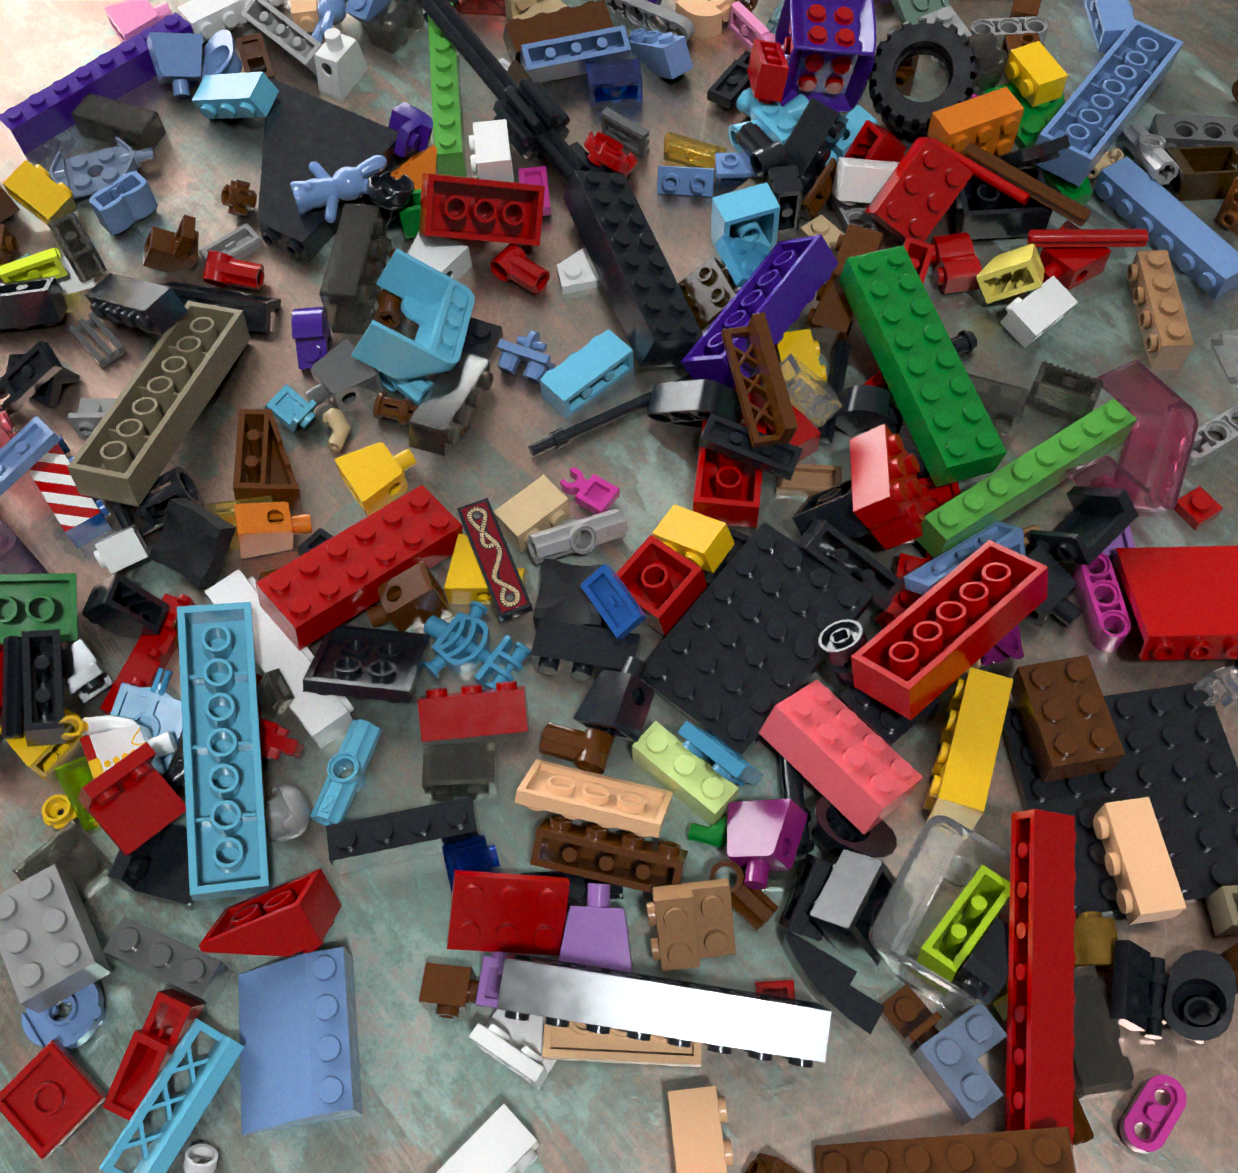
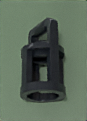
M178 466L159 476L140 506H135L138 516L149 523V525L139 529L142 537L164 526L166 520L164 511L169 499L188 498L196 504L202 505L201 495L197 486L183 468ZM169 481L171 482L170 485L164 487L163 489L153 494L151 493L152 490L162 486L163 484ZM113 502L112 507L121 528L125 529L133 525L134 522L128 510L125 509V504Z

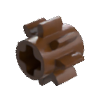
M238 179L237 181L231 180V185L226 184L223 187L221 202L224 206L229 207V214L246 216L247 211L251 212L254 210L257 195L255 191L249 190V182Z

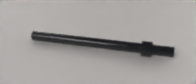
M687 375L673 382L689 381L693 379L690 375ZM652 391L565 430L559 428L550 432L549 437L528 445L531 455L535 457L553 448L556 450L569 445V441L649 406Z

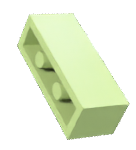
M655 721L640 736L638 742L632 745L633 762L665 789L673 791V795L712 826L724 814L728 813L729 802H737L739 788L718 774L703 758L700 759L683 746L684 743Z

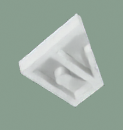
M586 247L556 265L563 294L603 287Z

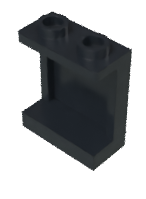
M1074 486L1066 493L1074 510L1052 531L1030 530L1026 536L1032 546V551L1040 545L1057 562L1090 565L1139 515L1126 488Z

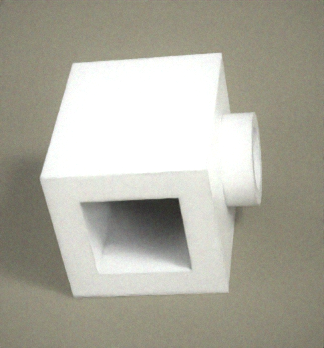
M135 524L99 540L95 544L97 550L94 551V556L101 568L107 567L111 574L148 557L150 554V550Z

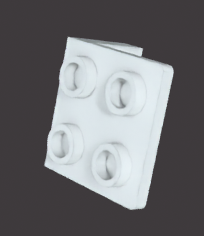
M497 1009L485 1027L479 1023L476 1025L469 1038L477 1048L537 1089H540L557 1060H545L542 1058L545 1017L530 1014L529 1021L514 1020L504 1017L505 1010Z

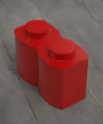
M967 232L932 236L931 244L935 245L930 264L934 268V282L936 286L939 285L944 294L979 289L976 276L982 271L977 255L974 253L970 235Z

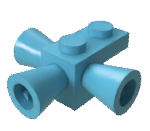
M748 88L738 97L736 107L738 111L750 117L751 122L757 124L772 143L780 142L784 147L809 101L803 94H799L783 107L777 101H774L773 104H765L754 98L752 88ZM748 122L733 124L728 127L730 143L737 152H741L743 149L736 142V133L741 129L742 125Z

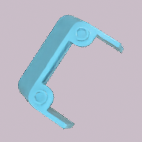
M397 248L378 278L376 285L402 298L401 310L408 320L419 324L415 341L372 320L352 352L351 357L397 380H408L450 371L460 359L475 296L464 284Z

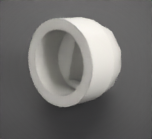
M196 1144L189 1147L185 1152L183 1162L184 1173H214L218 1161V1151L208 1144Z

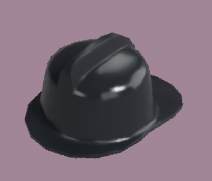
M825 797L820 798L815 804L814 814L817 821L811 834L828 853L840 857L845 849L873 858H884L891 855L896 849L897 838L893 830L883 820L863 835Z
M1193 950L1182 955L1173 964L1168 979L1164 1017L1169 1027L1179 1036L1203 1044L1204 1041L1218 1038L1228 1029L1233 1017L1237 989L1236 974L1230 963L1217 953L1208 950Z

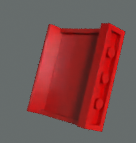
M1238 546L1115 549L1111 564L1117 581H1122L1144 639L1139 655L1140 661L1238 659Z

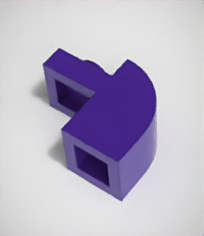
M406 102L401 103L392 109L388 127L398 131L394 153L405 157L416 149L423 151L428 148L433 130L432 118L422 110Z
M326 306L294 309L292 312V339H295L299 369L312 368L315 363L329 352L327 337L332 336L329 311Z

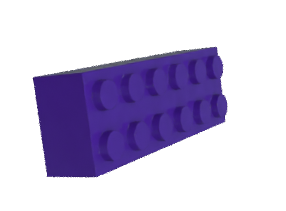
M822 234L780 241L775 245L682 359V365L693 380L708 379L722 383L729 388H736L721 333L723 329L748 326L752 314L765 312L774 346L783 339V334L792 323L798 320L800 312L815 298V293L822 284L830 279L832 271L839 264ZM747 337L732 339L734 346L746 353L749 349ZM745 362L740 368L741 373L751 379V375L756 370Z

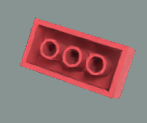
M818 679L775 705L759 731V734L863 835L903 805L923 779L910 763L895 752Z

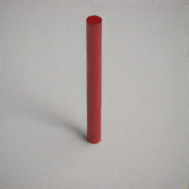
M933 138L936 143L971 170L975 177L1022 205L1027 203L1030 198L1029 193Z

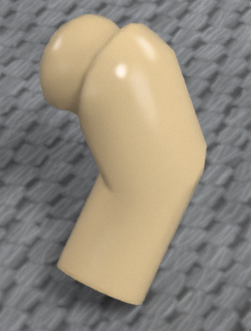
M1118 148L1107 151L1089 173L1088 178H1097L1102 169L1124 158L1123 152Z
M330 408L322 416L323 423L328 422L327 426L333 430L327 442V447L335 452H340L350 433L351 426L343 411L338 408Z

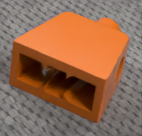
M287 502L234 504L241 559L293 549V535L312 533L310 514L291 516Z

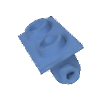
M658 165L657 194L713 197L714 168Z

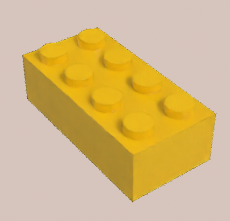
M973 667L969 668L965 679L958 678L954 693H951L946 713H949L946 724L944 723L938 743L941 744L939 755H936L931 770V776H933L932 784L927 789L923 803V809L929 810L926 823L969 836L982 816L1013 684L1012 678Z

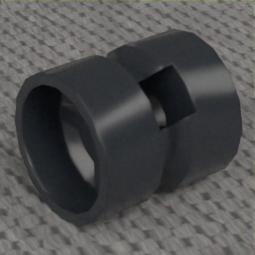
M843 619L828 625L818 638L820 649L828 661V666L834 679L844 687H854L851 656L868 642L861 624L852 619Z

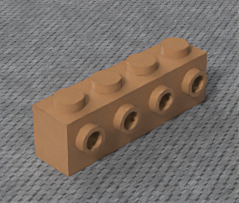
M1137 251L1132 264H1129L1127 267V280L1150 368H1182L1194 343L1168 251Z

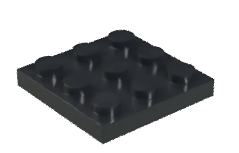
M340 625L325 634L303 678V692L317 693L324 696L339 695L355 699L385 700L391 703H410L430 648V634Z

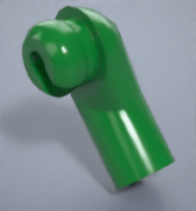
M728 813L724 814L711 827L691 823L688 840L715 848H721L726 845Z

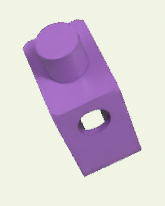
M588 883L587 906H570L559 960L628 972L633 971L626 909L610 907V884Z

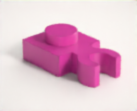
M574 467L570 469V477L576 481L573 483H569L564 479L560 481L563 492L570 495L576 494L575 502L594 514L608 511L620 496V488L595 474L587 480L584 478L583 473Z

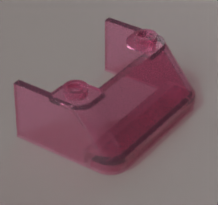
M1136 359L1098 376L1095 381L1137 418L1125 440L1119 463L1109 455H1105L1066 470L1065 476L1077 486L1126 488L1136 510L1162 513L1174 509L1177 504L1198 429V418L1194 409Z

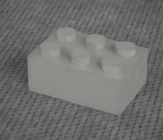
M56 864L0 893V953L21 1005L41 1013L112 973L72 876Z

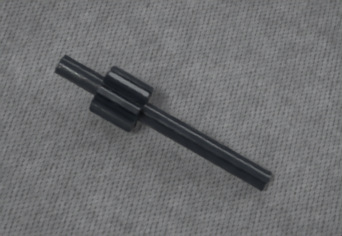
M421 0V7L499 100L495 102L493 108L497 114L494 120H507L509 142L524 159L531 157L533 161L542 160L544 155L567 184L574 170L586 171L587 166L564 140L570 131L566 127L570 122V118L543 85L538 81L533 83L529 78L520 80L518 85L448 0Z

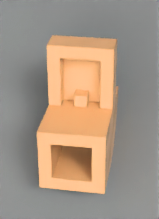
M678 0L676 2V13L689 18L693 22L695 27L693 36L711 38L722 34V24L729 21L731 5L735 3V0Z

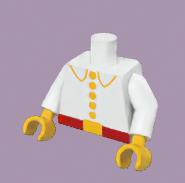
M68 715L59 722V724L71 723L75 728L74 733L62 734V739L72 740L81 732L85 735L79 739L93 779L145 742L156 752L151 764L162 776L164 769L160 757L177 751L176 741L170 731L152 738L148 727L138 725L137 722L129 718L105 715L85 717L81 720L75 715ZM94 821L93 824L95 826H100L96 821Z

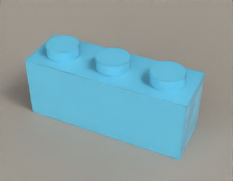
M263 72L205 75L192 102L200 109L201 114L208 119L267 117L279 90Z
M606 330L601 335L593 337L586 346L578 352L570 354L564 362L556 368L548 370L540 379L542 398L565 419L569 418L634 369L633 349L611 330Z

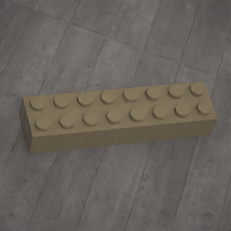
M187 301L184 306L188 312L163 334L67 466L80 495L140 506L251 339L242 310Z

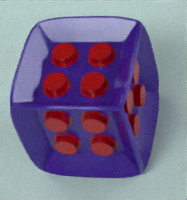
M873 0L784 1L775 35V42L781 43L789 66L782 102H778L781 106L786 105L799 94H803L808 101L813 97L838 113L851 111L859 104L868 83L869 74L873 68L876 50V18Z

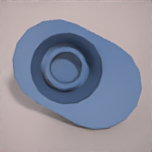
M221 30L215 33L205 45L202 54V79L205 75L240 73L242 61L234 50L233 37L228 30Z

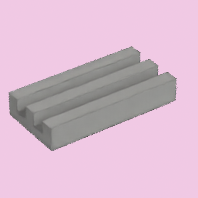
M246 223L199 250L204 261L207 259L208 251L222 252L234 257V259L241 260L262 248L264 243L262 238Z

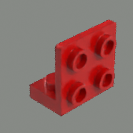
M147 742L82 787L78 798L79 802L126 856L133 853L186 812V804L151 764L156 752Z

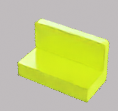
M51 248L0 266V277L4 283L55 276L58 279L68 275L61 253L57 248Z

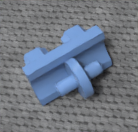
M531 330L527 337L518 335L516 339L517 344L500 339L497 348L501 354L497 367L504 373L515 375L519 363L527 365L523 377L530 382L540 384V379L548 370L554 369L556 365L550 362V355L544 354L547 344L539 342L540 334L537 331Z

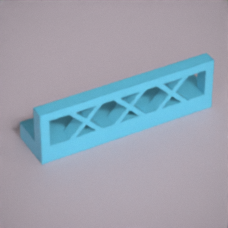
M195 1018L100 1165V1170L105 1173H127L114 1165L125 1149L140 1145L142 1159L133 1173H166L245 1046ZM200 1031L217 1040L207 1056L193 1060L191 1045ZM185 1055L186 1062L179 1064ZM201 1065L195 1074L194 1067ZM187 1069L190 1083L183 1093L169 1097L168 1080L173 1073ZM160 1093H162V1099L156 1101ZM177 1102V1104L171 1111V1104ZM164 1106L165 1123L160 1130L145 1135L143 1119L149 1111ZM137 1130L138 1137L131 1139ZM153 1140V1142L147 1150L146 1142Z

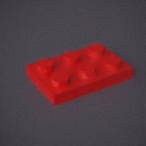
M455 870L447 949L559 956L564 937L570 886L569 878Z

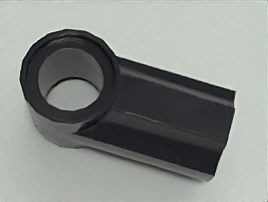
M750 121L742 125L741 129L736 133V142L749 156L751 167L758 177L762 178L768 175L770 168L787 166L788 156L783 145L780 142L772 143L757 124H753Z

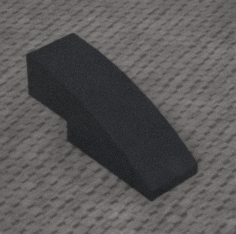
M788 930L782 947L805 987L820 1005L831 1011V1015L842 1026L866 1042L885 1006L850 986L857 971Z

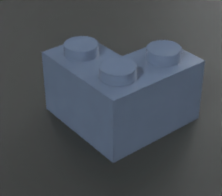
M979 1002L929 1039L911 1055L962 1126L1004 1095L977 1060L1007 1037L1005 1031L982 1002Z

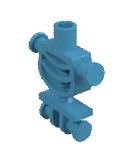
M471 601L468 615L458 612L450 623L435 615H432L427 620L423 631L436 639L432 645L435 658L429 663L425 661L423 667L435 679L439 677L438 672L445 666L456 674H464L476 668L482 662L484 665L474 677L476 684H482V688L484 687L486 690L496 689V683L514 681L510 673L512 671L519 673L523 668L521 663L525 658L531 657V650L519 642H516L513 646L512 638L507 634L493 653L489 651L491 640L489 628L481 620L482 615L488 613V608L480 602ZM479 633H481L483 637L480 644L478 645L476 643L478 641V635ZM514 647L515 650L513 651V653L511 655H508V653ZM502 664L506 667L503 669L499 665ZM491 676H494L493 680L488 682Z

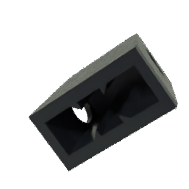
M1038 545L1027 557L1048 567L1047 599L1024 620L1036 627H1043L1055 615L1070 627L1082 613L1080 608L1068 600L1077 586L1076 580L1043 547Z
M116 573L93 587L82 614L92 624H98L116 636L156 635L159 632L169 605L124 576Z
M628 656L621 672L603 670L573 719L587 728L605 731L614 738L638 742L655 694L654 689L641 680L647 664L638 658Z

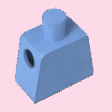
M149 32L147 46L158 82L160 84H172L174 98H189V85L197 84L201 77L202 34Z

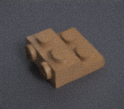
M728 878L652 887L653 902L646 903L649 927L656 926L657 937H650L653 961L660 960L662 971L700 967L699 959L736 954L731 892Z

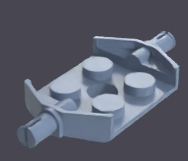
M115 137L118 146L104 148L64 159L61 151H58L48 173L51 175L50 179L56 184L59 182L65 184L73 192L74 195L72 197L75 199L94 194L102 188L112 186L124 174L137 171L138 167H141L140 162L156 159L152 147L135 151L119 137ZM101 173L100 176L93 177L94 175Z

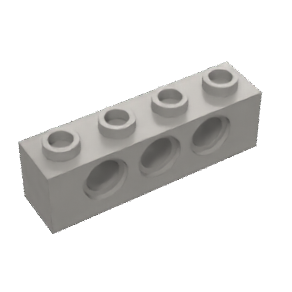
M250 0L241 12V15L258 31L317 76L314 57L322 44L266 0Z

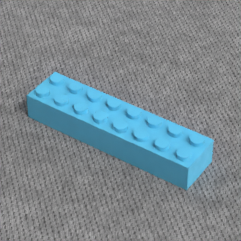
M251 602L177 607L190 896L193 901L263 893L270 890Z

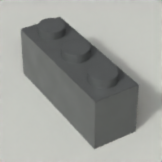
M125 916L103 950L104 953L118 962L212 1007L216 1006L234 973L221 961Z

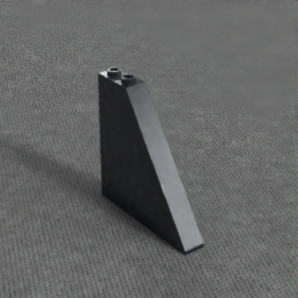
M271 78L270 81L279 90V93L267 117H265L257 223L262 233V239L266 244L271 247L280 248L292 257H299L310 262L364 201L360 200L359 197L352 201L339 199L336 220L333 223H328L325 220L326 207L312 209L305 216H300L290 183L316 178L309 170V164L313 161L319 163L333 177L334 173L342 167H357L374 155H382L387 160V166L383 171L374 175L380 176L387 171L391 172L403 159V157L394 153L398 131Z

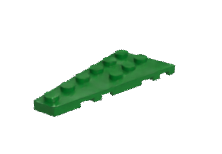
M1013 82L984 90L983 95L1007 87L1024 107L1014 141L1019 149L1035 145L1040 133L1066 103L1062 93L1061 98L1032 107ZM1036 164L1032 165L1033 168H1040ZM1042 169L1046 185L1079 204L1090 201L1092 190L1088 176L1080 186H1077Z

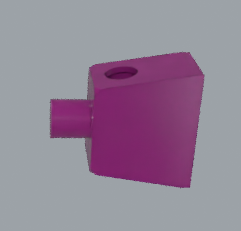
M790 798L729 802L727 856L731 861L737 863L743 871H746L744 885L749 888L764 890L767 888L769 871H788L793 866L808 814Z

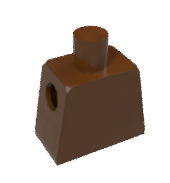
M424 562L418 563L379 585L377 591L382 603L366 610L369 621L374 628L391 621L399 631L403 632L424 626L432 615L440 619L453 615L442 586Z

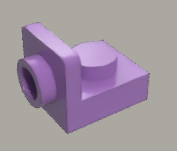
M492 952L491 957H483L475 1006L497 1009L504 962L508 953Z

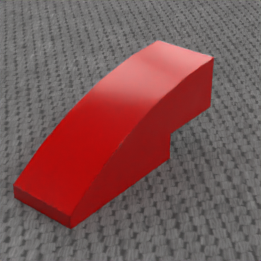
M173 988L158 991L143 1028L134 1031L102 1108L128 1121L131 1119L195 1018L199 1019L205 1003Z

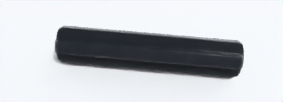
M9 636L3 640L1 735L4 739L8 740L20 739L24 735L22 637Z

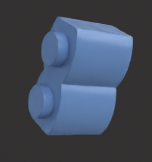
M137 171L124 174L112 186L100 189L89 199L100 224L111 235L125 231L135 220L147 217L158 207L147 180Z

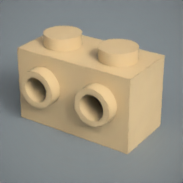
M545 475L539 477L493 511L502 534L520 553L528 548L526 540H528L529 534L559 526L565 519L570 517L569 499Z

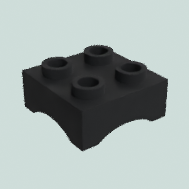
M188 498L169 499L163 530L151 548L149 558L179 572L189 583L197 588L213 586L217 581L237 527Z
M544 558L539 594L533 614L535 630H537L540 618L603 628L604 619L580 586L602 565L579 566Z

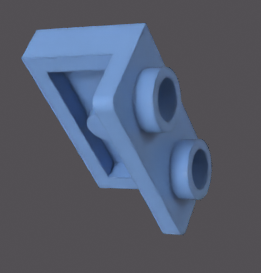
M745 152L715 153V186L741 185L751 177H758L754 173L750 158Z

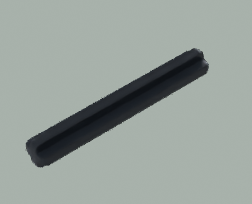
M838 340L834 345L818 430L821 432L819 443L830 444L833 442L836 426L828 421L832 396L843 390L851 344L848 341Z

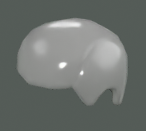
M287 784L271 789L272 793L278 794L265 804L266 822L272 841H288L301 836L310 822L311 808L308 798L296 785Z

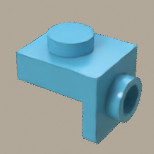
M286 384L266 404L265 409H271L274 417L294 433L300 426L305 429L315 419L316 414L313 412L317 403L313 399L308 403Z

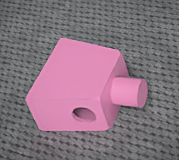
M127 0L104 8L113 31L122 42L134 37L145 28L151 27L172 14L166 2L152 7L148 0Z

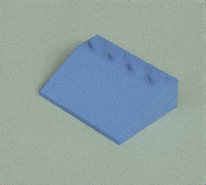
M344 947L310 952L238 974L240 1044L245 1046L240 1054L242 1135L246 1136L363 1116L353 957Z

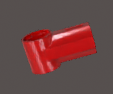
M509 243L489 262L492 273L503 282L511 279L534 294H540L546 288L547 282L550 279L549 271L527 259L525 252L516 244Z
M208 251L202 281L223 288L232 285L257 291L263 286L265 275L262 264L237 260L228 254L218 251Z

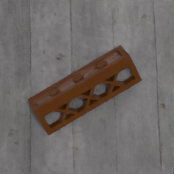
M765 312L752 314L748 326L723 329L721 333L751 445L754 448L790 443L798 425ZM747 337L749 349L746 353L734 346L733 338ZM744 362L756 369L757 377L754 381L741 373L740 368ZM752 390L764 397L766 404L762 410L749 402L748 396ZM760 419L773 427L774 435L759 436L756 424Z

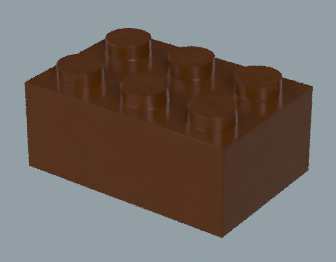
M1088 655L1017 668L1012 677L1011 694L1042 783L1113 770L1123 758L1125 752Z

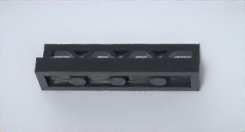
M176 281L160 284L171 287L183 305L187 301L242 310L249 331L270 332L271 311L281 308V299Z

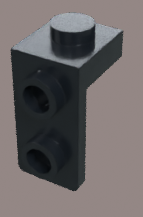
M999 918L993 921L953 979L968 994L987 1005L997 996L1007 982L1009 960V925Z

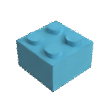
M767 182L712 197L710 239L722 263L724 261L715 245L721 235L732 238L737 237L754 243L760 242L766 245L769 250L773 249L777 244L780 205Z

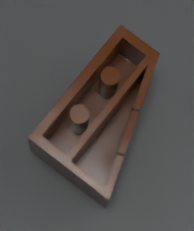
M239 409L233 479L236 504L287 502L289 509L302 510L300 488L294 477L291 463L284 449L272 410Z

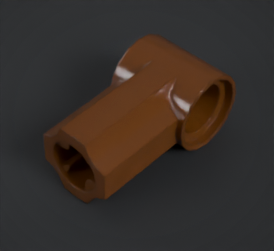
M548 722L541 735L539 752L573 762L581 770L603 774L615 739L609 733L599 729L588 728L584 732Z
M730 860L719 861L712 867L709 880H716V876L722 872H728L735 877L736 884L730 888L732 910L757 933L779 907L761 890L752 889L744 885L745 875L737 863Z

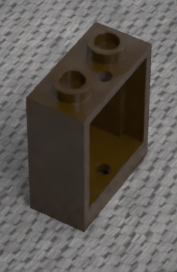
M1235 144L1166 148L1167 154L1180 167L1178 176L1173 178L1169 184H1166L1178 201L1225 199L1234 179L1238 177V148Z

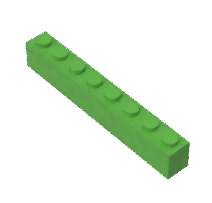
M428 15L434 146L437 148L438 174L467 177L459 51Z
M1113 398L927 514L925 520L922 521L923 536L916 538V540L933 558H936L995 521L1000 522L1124 443L1137 418Z

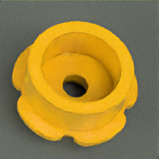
M53 795L42 806L44 823L47 826H53L55 829L68 827L70 822L75 820L79 813V807L75 804V799L70 795ZM63 809V814L58 815V812Z

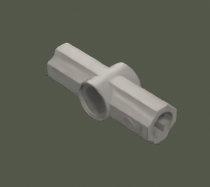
M1131 123L1127 129L1122 131L1120 140L1134 155V163L1145 172H1148L1160 185L1169 184L1173 178L1178 176L1180 167L1164 150L1165 138L1150 134L1141 123Z
M618 508L582 519L567 518L559 526L529 534L528 540H526L528 551L533 562L536 564L542 563L544 558L555 559L574 552L587 554L597 545L626 537V532L628 531L627 521L622 511ZM581 530L580 537L574 541L575 535Z

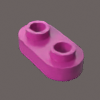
M1156 1075L1146 1080L1121 1119V1137L1124 1143L1133 1151L1146 1154L1160 1149L1174 1128L1187 1102L1185 1090L1176 1079L1168 1075ZM1156 1091L1164 1094L1166 1098L1165 1106L1160 1105L1156 1101ZM1136 1124L1144 1127L1146 1131L1145 1139H1141L1136 1135Z

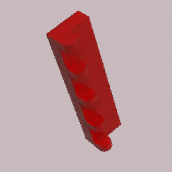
M164 594L161 600L167 603L169 608L159 632L156 635L140 636L99 708L104 714H111L122 682L141 688L152 687L158 667L166 668L177 648L174 644L177 632L176 628H172V624L177 617V607L196 605L189 596L180 594L179 597Z

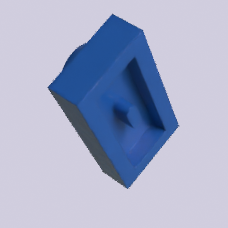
M604 563L580 585L616 638L623 639L647 618L611 565Z

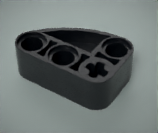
M700 379L654 384L646 415L656 421L702 429L703 420L708 421L711 413L741 424L743 412L736 391L717 381Z

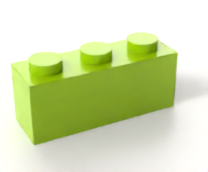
M982 864L921 947L914 968L948 991L955 981L953 979L990 925L1007 908L1010 901V882Z

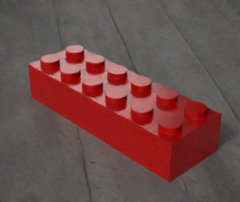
M420 485L255 582L259 604L300 651L380 601L377 591L379 585L418 563L424 562L428 569H431L453 555L458 533L463 534V525L423 485Z
M988 540L851 656L854 687L912 720L1047 599L1048 567L994 541Z

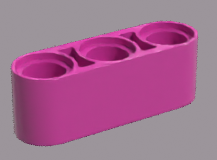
M1101 553L1090 565L1077 564L1072 577L1077 583L1074 590L1093 646L1103 652H1113L1120 647L1130 632L1131 621L1111 561L1108 556ZM1106 628L1112 630L1115 634L1108 632Z

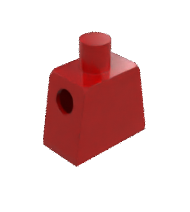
M866 120L844 158L901 162L906 147L889 131L870 120Z
M1067 220L1059 229L1080 228ZM1107 247L1043 248L1040 254L1045 270L1043 283L1052 276H1055L1067 290H1071L1103 272L1112 250Z

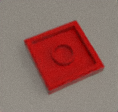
M55 1039L51 1040L0 1091V1112L43 1160L49 1158L105 1101L107 1094L60 1041Z

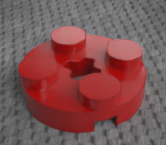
M592 131L584 142L585 148L590 153L588 159L597 166L606 165L612 169L613 173L624 174L627 177L638 163L637 158L632 152L627 156L622 151L624 145L606 134L597 132L594 137Z

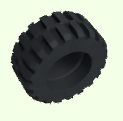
M918 18V24L914 25L911 24V21L902 23V28L899 31L895 28L887 34V40L881 41L877 46L873 68L869 74L870 99L873 101L875 112L877 114L880 113L882 116V121L887 126L892 124L895 131L902 133L903 130L910 132L911 136H918V132H925L927 135L932 112L972 98L978 74V64L975 63L976 53L974 48L969 47L970 40L965 34L960 36L958 28L953 24L947 28L943 26L944 20L936 18L934 23H927V18ZM916 55H931L941 60L949 72V82L943 94L926 102H916L904 97L896 86V73L904 61Z

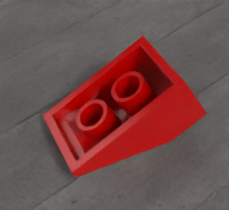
M320 868L225 908L198 946L201 952L281 957H288L301 951L307 954L316 950L324 943V937L329 928L333 926L334 919L342 905Z

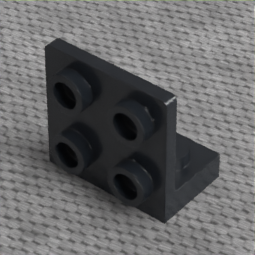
M170 824L128 856L124 855L119 849L107 877L124 890L191 906L193 900L190 896L187 828Z

